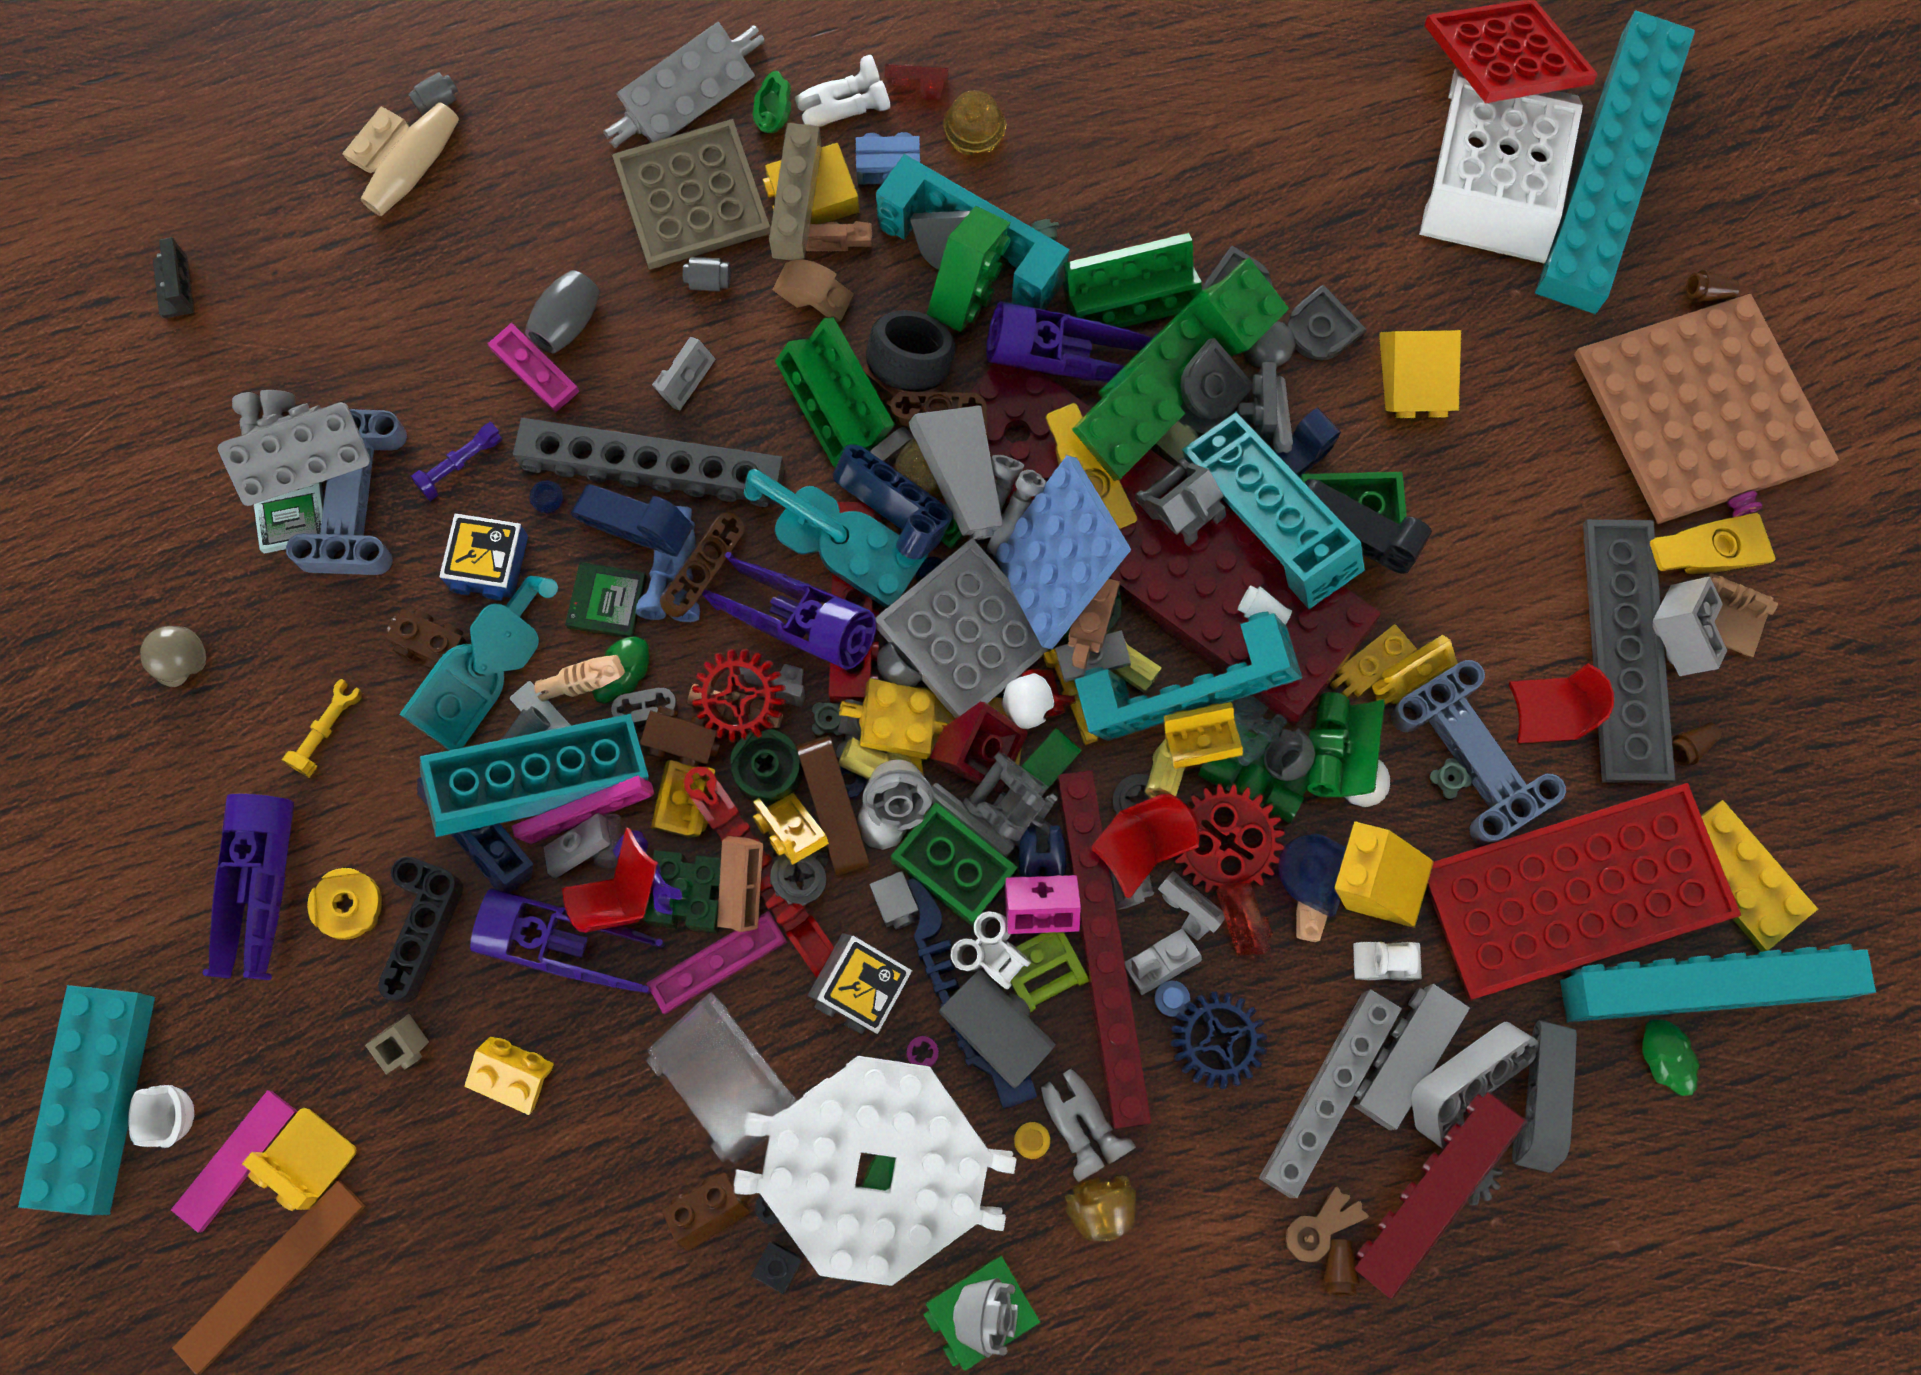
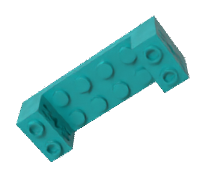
M903 154L876 192L878 225L888 235H897L904 240L913 229L910 221L913 214L924 213L925 211L927 213L971 211L975 206H978L1011 222L1007 236L1011 238L1010 243L1002 256L1008 259L1012 266L1017 268L1013 278V304L1045 310L1065 281L1064 263L1068 262L1070 249L906 154Z
M1237 412L1182 449L1184 459L1189 464L1194 463L1210 470L1223 494V500L1284 565L1288 587L1308 609L1365 571L1360 540Z
M1260 612L1248 617L1249 622L1240 624L1252 665L1248 666L1247 663H1238L1228 667L1225 674L1215 677L1213 674L1201 675L1193 679L1194 684L1182 688L1180 685H1171L1161 689L1160 695L1151 698L1143 695L1130 699L1125 680L1108 669L1104 670L1103 667H1096L1085 671L1084 677L1075 679V684L1089 733L1110 741L1163 724V717L1165 715L1173 714L1177 711L1194 710L1215 703H1228L1302 679L1287 626L1275 613L1269 615V612Z

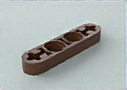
M731 512L722 513L707 529L660 597V605L666 614L672 617H680L694 606L725 561V554L732 551L743 535L744 524L738 515ZM727 524L731 527L730 533L722 540L718 536ZM704 545L713 546L718 552V559L708 558L704 553ZM687 569L697 570L701 574L702 582H692L687 576ZM683 588L687 593L680 600L681 604L676 605L673 602L674 596Z

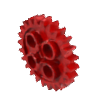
M1218 783L1217 793L1214 794L1206 786L1204 787L1205 797L1202 799L1193 793L1191 795L1194 803L1193 807L1185 805L1190 809L1196 821L1199 835L1209 836L1213 841V845L1208 850L1200 851L1196 848L1175 858V863L1186 862L1187 864L1182 871L1183 876L1193 872L1195 874L1192 882L1194 886L1203 880L1206 882L1205 892L1208 893L1215 885L1218 886L1219 896H1223L1226 887H1231L1233 895L1237 896L1238 886L1242 885L1250 893V882L1253 880L1263 886L1264 881L1261 874L1264 872L1271 876L1274 875V870L1269 865L1270 862L1281 863V858L1274 853V850L1285 849V845L1282 842L1275 840V838L1285 835L1284 829L1273 827L1281 821L1279 815L1270 817L1268 815L1273 809V804L1269 803L1261 806L1260 803L1263 799V794L1261 793L1253 799L1250 798L1249 786L1242 793H1237L1236 783H1232L1229 792H1225L1222 784ZM1220 807H1228L1233 811L1234 817L1228 823H1220L1214 817L1215 811ZM1202 821H1209L1226 836L1230 832L1234 833V842L1252 853L1253 858L1248 859L1230 843L1222 846L1220 835L1205 827ZM1249 828H1256L1262 833V838L1256 844H1248L1242 838L1244 831ZM1230 855L1238 857L1241 861L1240 867L1233 872L1225 870L1221 865L1222 860Z

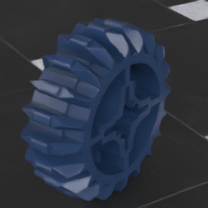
M1214 991L1210 993L1209 1004L1201 994L1196 997L1199 1008L1191 1002L1185 1004V1008L1190 1016L1181 1012L1176 1015V1019L1184 1024V1026L1171 1027V1032L1181 1035V1039L1172 1040L1170 1046L1174 1048L1182 1047L1183 1052L1174 1055L1173 1058L1175 1061L1186 1058L1188 1064L1184 1065L1181 1071L1185 1074L1194 1068L1196 1070L1192 1077L1194 1083H1198L1202 1076L1205 1075L1206 1088H1212L1215 1078H1217L1220 1089L1224 1090L1228 1086V1077L1236 1087L1241 1085L1239 1073L1246 1079L1253 1077V1073L1248 1065L1254 1068L1261 1067V1061L1255 1058L1254 1054H1266L1267 1049L1257 1046V1041L1266 1040L1267 1034H1256L1255 1029L1264 1025V1022L1260 1019L1252 1023L1249 1017L1255 1014L1256 1009L1251 1007L1244 1013L1241 1010L1245 1004L1243 998L1238 999L1233 1006L1231 1005V993L1227 992L1221 1003L1219 1002L1218 993ZM1213 1012H1223L1232 1016L1240 1023V1026L1234 1028L1224 1027L1219 1022L1218 1017H1214ZM1202 1015L1205 1022L1203 1024L1206 1032L1205 1037L1201 1042L1191 1046L1192 1027L1199 1016ZM1213 1031H1216L1218 1036L1234 1034V1036L1226 1039L1227 1042L1222 1044L1225 1046L1224 1050L1219 1045L1203 1047V1045L1211 1041L1210 1039L1215 1037L1212 1034ZM1245 1035V1053L1240 1062L1235 1065L1232 1045L1236 1039ZM1206 1052L1212 1053L1217 1057L1219 1063H1223L1225 1070L1210 1068L1203 1064L1196 1056Z

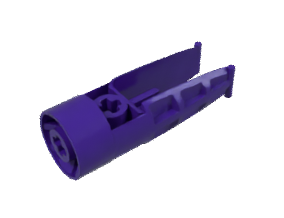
M1000 301L993 312L990 322L986 355L987 360L992 363L1056 376L1076 377L1084 381L1109 382L1125 366L1089 358L1092 344L1141 351L1158 333L1150 337L1129 329L1103 324L1099 321H1090L1072 317L1069 314Z
M727 552L725 557L739 573L800 601L797 603L781 595H778L777 598H772L770 613L788 620L786 625L774 617L708 590H704L702 593L716 610L721 609L778 640L846 670L854 668L864 659L873 643L876 632V619L870 610L808 583L788 577L783 573H777L757 564L737 560L731 552ZM805 634L809 637V641L802 639Z
M256 794L227 795L213 893L209 969L203 970L204 976L231 978L238 949L244 906L248 904L243 976L245 978L271 980L272 975L266 972L274 944L284 889L294 801Z
M494 888L489 889L486 893L473 927L470 944L471 952L575 980L644 992L646 994L651 992L650 988L646 985L548 959L549 949L582 958L587 946L588 937L556 929L558 920L572 924L564 907ZM527 905L554 912L551 915L549 924L547 925L546 922L537 917L529 916L525 918ZM538 925L537 930L542 932L540 939L534 938L532 943H528L530 938L525 936L526 930H533L534 926ZM625 926L596 930L659 948L665 946L662 939H656ZM517 943L529 950H540L538 960L541 962L537 963L512 956Z

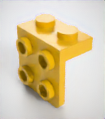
M302 1108L265 1152H251L242 1165L251 1171L248 1177L262 1188L269 1186L278 1194L275 1199L283 1207L290 1211L294 1209L309 1210L355 1156L356 1147L312 1110Z

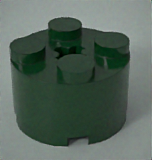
M762 731V736L759 738L751 732L747 734L745 740L741 738L731 754L733 779L741 793L752 802L760 798L764 805L770 806L789 794L795 793L800 786L803 767L797 748L789 737L779 731ZM772 762L774 769L772 771L766 770L763 773L760 766L762 764L768 766Z

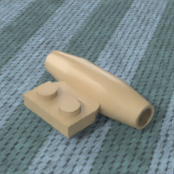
M438 102L409 127L403 118L382 106L377 110L342 153L352 164L370 174L375 172L360 198L361 202L368 209L382 216L413 189L441 154L457 125L459 118L454 111L445 104Z

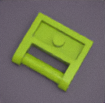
M1064 932L1041 933L1016 947L1031 963L1028 967L1023 966L1010 983L1016 995L1027 1003L1030 1013L1036 1010V1005L1076 984L1082 986L1089 982L1087 974ZM1067 962L1070 972L1028 993L1024 985L1025 983Z

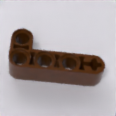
M825 735L796 744L819 822L829 843L827 847L836 876L870 866L830 736Z

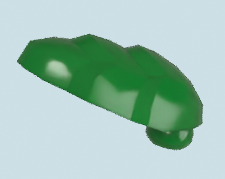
M772 71L767 75L754 99L753 120L760 130L769 134L780 130L788 121L791 112V85L778 71Z
M636 636L627 637L617 641L606 650L604 657L617 655L624 667L625 673L619 679L592 691L598 703H610L618 696L632 693L635 690L638 682L645 676L649 666V646L644 639Z
M1662 1019L1648 1021L1645 1025L1642 1052L1645 1061L1650 1066L1653 1077L1658 1084L1669 1087L1673 1092L1681 1096L1692 1095L1697 1089V1073L1700 1064L1691 1049L1690 1039L1670 1021Z

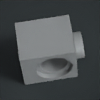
M903 871L870 884L886 928L894 925L895 930L915 922L913 917L919 915L918 908Z

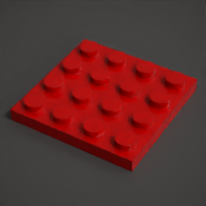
M1520 0L1431 14L1427 16L1424 25L1484 103L1593 85L1598 75L1536 0Z

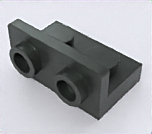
M172 237L160 239L161 253H157V258L153 259L159 314L162 318H170L194 313L187 255Z

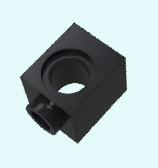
M770 1241L751 1276L784 1294L788 1291L805 1258L775 1241Z

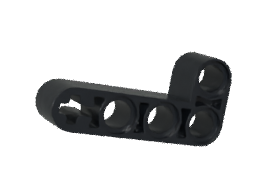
M1307 479L1305 481V484L1360 540L1364 556L1396 573L1406 574L1409 572L1432 534L1431 528L1426 523L1417 518L1405 517L1399 525L1318 480Z
M408 856L395 861L391 869V879L399 887L417 896L378 983L379 991L383 997L402 1004L411 1002L418 995L463 892L462 882L455 875L443 868ZM417 867L418 874L416 879L406 883L405 873L407 870ZM449 879V890L443 895H438L436 888L439 882ZM434 911L435 922L432 926L423 928L422 919L424 915ZM419 944L421 948L420 955L416 960L410 962L407 956L408 950L413 945ZM402 966H405L413 971L410 974L400 969ZM396 981L405 984L402 991L394 988Z

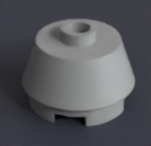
M890 760L880 764L873 771L863 792V805L870 819L878 826H880V823L897 826L899 831L913 828L923 822L924 814L930 808L933 801V790L930 783L914 764L905 760Z
M996 1278L969 1284L962 1289L953 1313L956 1337L959 1342L986 1357H990L992 1354L1003 1356L1008 1352L1007 1346L1003 1345L1006 1336L1014 1337L1018 1315V1305L1011 1304L1010 1294H1014L1016 1290L1014 1285L1002 1283L1000 1279Z

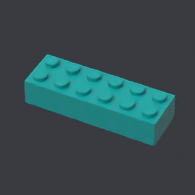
M631 714L420 756V774L436 837L540 815L638 775L647 781L649 777Z
M67 985L18 1205L19 1208L83 1215H110L128 1130L130 1103L136 1091L155 997L136 992Z

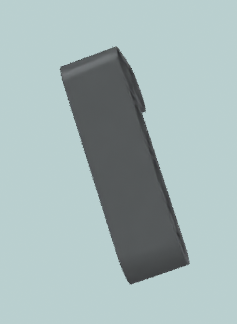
M1539 1020L1536 1022L1532 1032V1037L1539 1042V1051L1536 1053L1537 1056L1534 1061L1529 1064L1525 1116L1528 1122L1515 1138L1512 1162L1515 1165L1552 1173L1566 1159L1570 1149L1577 1033L1573 1028Z

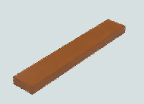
M337 1181L172 1349L196 1375L202 1374L366 1206L342 1181Z

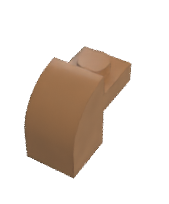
M801 259L785 263L772 289L796 308L811 305L826 317H834L836 322L842 320L854 293L835 280V272L818 263Z

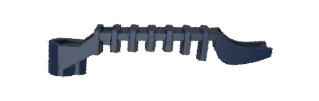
M913 878L907 880V884L920 913L919 925L913 937L918 948L919 960L924 962L927 978H931L933 991L936 997L939 996L942 1007L950 999L948 992L960 987L956 977L944 982L940 978V974L955 969L951 958L934 964L932 957L950 951L953 946L950 938L926 946L925 942L932 940L940 933L942 915L929 892L918 880ZM949 1024L951 1032L956 1034L959 1050H963L966 1057V1067L973 1065L991 1076L1003 1110L1037 1098L1030 1074L1017 1088H1012Z

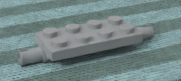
M718 21L618 91L616 94L624 104L626 112L625 117L608 129L603 130L607 139L617 132L619 133L610 141V144L617 148L619 144L636 132L646 136L650 143L669 138L755 77V74L744 60V56L765 43L762 34L750 40L759 32L758 28L752 25L750 29L732 40Z

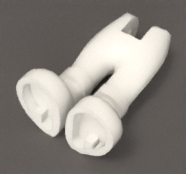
M871 54L861 59L860 72L855 77L850 75L845 77V79L824 82L803 91L795 97L798 109L805 111L802 115L804 124L819 127L856 114H863L866 112V109L884 111L891 107L886 88L879 79L877 67Z

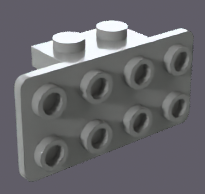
M339 402L322 409L320 405L309 408L308 403L289 409L290 415L278 419L276 414L261 418L256 421L258 426L251 432L220 443L218 445V452L241 502L246 506H251L368 466L371 460L351 412L345 403Z

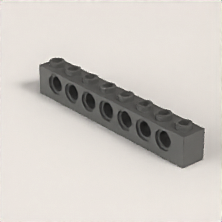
M522 417L513 451V456L519 466L533 473L548 470L567 478L581 475L595 482H606V479L619 481L620 484L627 487H638L639 484L648 485L660 492H670L671 489L684 491L685 494L694 497H702L704 494L714 495L718 499L727 502H734L736 499L747 500L751 504L760 507H767L769 504L778 505V503L765 494L756 501L748 500L744 495L745 484L739 482L740 478L747 475L751 469H757L782 485L785 470L782 456ZM559 446L555 453L545 454L549 447ZM583 451H592L590 456L585 459L577 458ZM614 456H624V459L620 463H610V460ZM646 461H657L656 465L650 469L642 468ZM680 465L689 466L685 473L677 474L674 472ZM712 470L722 471V474L715 479L706 477Z

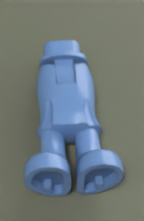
M676 506L693 525L678 556L674 557L654 550L653 567L649 572L651 577L647 593L638 600L636 606V614L642 618L649 620L665 618L666 613L660 605V597L666 589V584L671 582L695 548V522L691 521L692 509L689 507ZM691 568L687 569V576L690 580L693 579ZM682 588V590L676 596H674L675 599L673 602L676 605L681 604L680 600L682 599L684 594L687 593V591H685ZM696 602L683 616L672 618L681 622L699 620V604Z

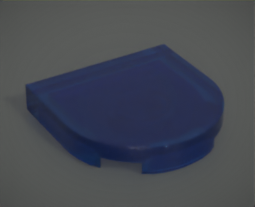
M1320 834L1303 835L1290 841L1283 849L1279 859V875L1287 892L1297 901L1329 917L1335 916L1341 899L1334 888L1347 847Z

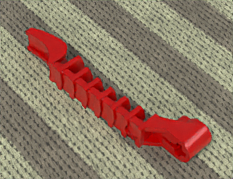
M695 767L686 774L684 778L685 790L713 831L717 832L720 836L721 842L727 836L750 838L760 842L751 833V828L747 822L744 823L740 817V812L711 770L705 767ZM701 778L702 781H707L706 785L713 800L710 801L704 792L696 789L695 781ZM763 850L760 895L766 902L765 905L768 910L772 911L775 915L777 923L780 927L784 928L789 940L815 977L818 978L834 946L813 916H809L805 910V905L803 907L801 904L796 903L788 905L785 899L780 896L776 897L775 890L770 884L773 860Z

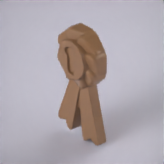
M1338 1187L1332 1188L1316 1217H1297L1286 1228L1287 1249L1300 1261H1319L1330 1249L1331 1234L1369 1217L1366 1212L1362 1211L1361 1201L1353 1203L1340 1212L1350 1199V1195L1342 1194Z

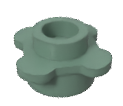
M1043 219L1031 224L1032 228L1053 240L1058 238L1056 230L1059 222L1051 223L1050 219Z
M818 702L813 706L812 712L815 715V723L812 725V730L814 734L822 736L824 733H834L837 736L842 735V733H838L841 720L839 715L840 702L835 704ZM831 716L832 721L827 722L826 717Z
M1454 758L1447 759L1441 769L1433 770L1430 774L1431 782L1438 784L1443 790V796L1448 799L1455 798L1457 791L1462 787L1470 786L1472 782L1470 774ZM1448 776H1453L1454 780L1449 781Z

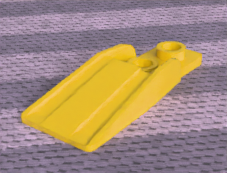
M1072 403L1048 413L1046 421L1057 444L1056 456L1058 464L1060 465L1066 455L1077 458L1118 528L1121 529L1135 523L1137 516L1120 481H1114L1072 430L1083 418L1077 404Z
M1758 513L1714 521L1681 531L1676 535L1657 537L1650 541V547L1660 571L1687 567L1685 572L1688 574H1709L1768 564L1775 561L1771 544L1761 516Z

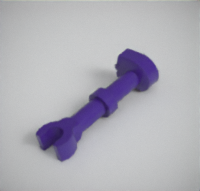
M492 422L485 424L474 436L473 440L456 452L450 451L446 454L447 458L427 473L418 470L410 477L414 484L429 501L433 500L438 496V490L434 485L436 482L454 469L457 471L465 466L464 462L479 451L494 447L503 440L498 434V429Z
M636 830L632 831L636 841L646 853L648 842L643 833ZM624 835L613 849L616 858L619 857ZM657 865L652 885L654 907L659 913L671 915L673 910L669 905L670 898L681 900L682 893L680 889L665 883L660 875L661 868Z

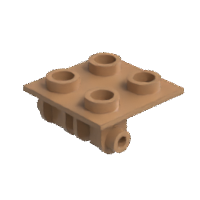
M1709 573L1708 577L1710 576L1723 603L1714 623L1725 646L1753 658L1767 616L1775 612L1778 603L1773 601L1774 598L1727 580L1722 576Z

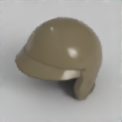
M162 626L153 630L144 639L140 649V660L143 668L158 682L168 687H177L185 682L188 675L196 674L206 665V651L199 637L187 627Z

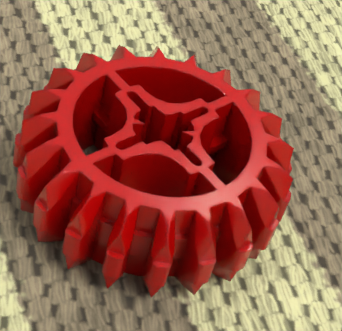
M735 649L727 650V661L721 653L715 654L717 666L710 661H706L703 665L709 672V675L697 673L696 678L704 682L703 686L692 687L693 692L702 694V699L692 701L693 706L703 705L704 710L697 714V718L703 719L707 716L710 718L705 725L706 729H713L718 725L719 727L716 731V737L722 738L727 730H729L728 737L730 742L737 741L739 732L741 738L745 740L747 734L751 733V730L756 737H761L763 731L761 724L767 729H772L775 725L769 716L775 718L782 716V712L775 709L774 705H784L786 703V699L776 697V692L786 690L785 685L775 686L773 682L782 676L781 673L777 671L769 675L768 671L772 668L773 662L768 660L760 666L762 654L759 652L755 653L751 660H749L750 653L748 649L741 650L739 659ZM740 667L753 671L760 678L763 686H750L745 681L744 674H741ZM729 669L730 676L727 677V688L721 693L713 694L716 681L723 672ZM737 686H740L739 691L755 692L753 695L742 698L741 705L738 704L739 700H733V698L724 699V696L737 692ZM765 696V703L761 712L754 720L749 722L748 714H750L752 701L755 698ZM716 704L729 705L733 710L734 717L738 718V723L724 718L716 708Z

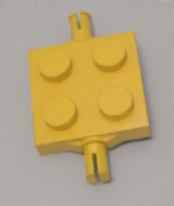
M871 678L866 683L865 699L862 705L842 701L839 708L840 716L859 719L861 747L921 759H927L930 755L932 736L934 734L940 735L943 728L949 724L936 720L934 713L935 695L932 691Z

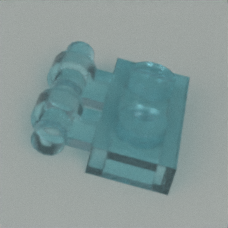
M1252 695L1231 701L1234 708V720L1243 747V755L1238 756V761L1244 766H1248L1253 760H1258L1265 753V747L1268 743L1280 737L1282 728L1287 723L1286 719L1279 714L1272 720L1263 718L1268 707ZM1252 729L1258 735L1255 738H1249L1246 734Z

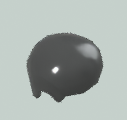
M1277 321L1249 350L1243 352V356L1255 368L1260 367L1262 362H1276L1277 368L1291 359L1296 348L1294 334L1285 323Z
M888 642L881 648L877 655V668L886 682L914 687L921 681V674L912 670L894 649L892 643Z
M1297 728L1296 732L1284 729L1281 736L1273 740L1265 750L1264 765L1271 776L1282 781H1293L1303 777L1314 763L1315 749L1313 743L1299 728Z

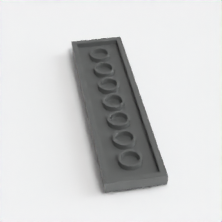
M1587 519L1583 523L1593 666L1600 669L1610 680L1615 693L1614 708L1609 718L1598 726L1602 783H1672L1675 781L1664 643L1661 637L1655 634L1653 629V619L1661 605L1658 569L1650 547V541L1655 538L1654 521Z

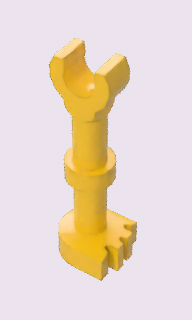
M1054 648L1049 652L1043 653L1046 666L1048 668H1055L1064 689L1062 695L1075 697L1076 703L1070 706L1076 718L1084 745L1097 742L1099 737L1088 731L1075 681L1072 680L1064 683L1056 649Z
M340 679L334 685L332 703L319 721H313L310 726L311 732L296 752L287 751L282 758L285 764L308 778L311 777L317 768V765L309 760L311 754L322 739L328 738L332 733L330 728L342 711L351 705H355L362 698L363 693L357 687L350 695L344 696L343 692L348 684L343 679Z

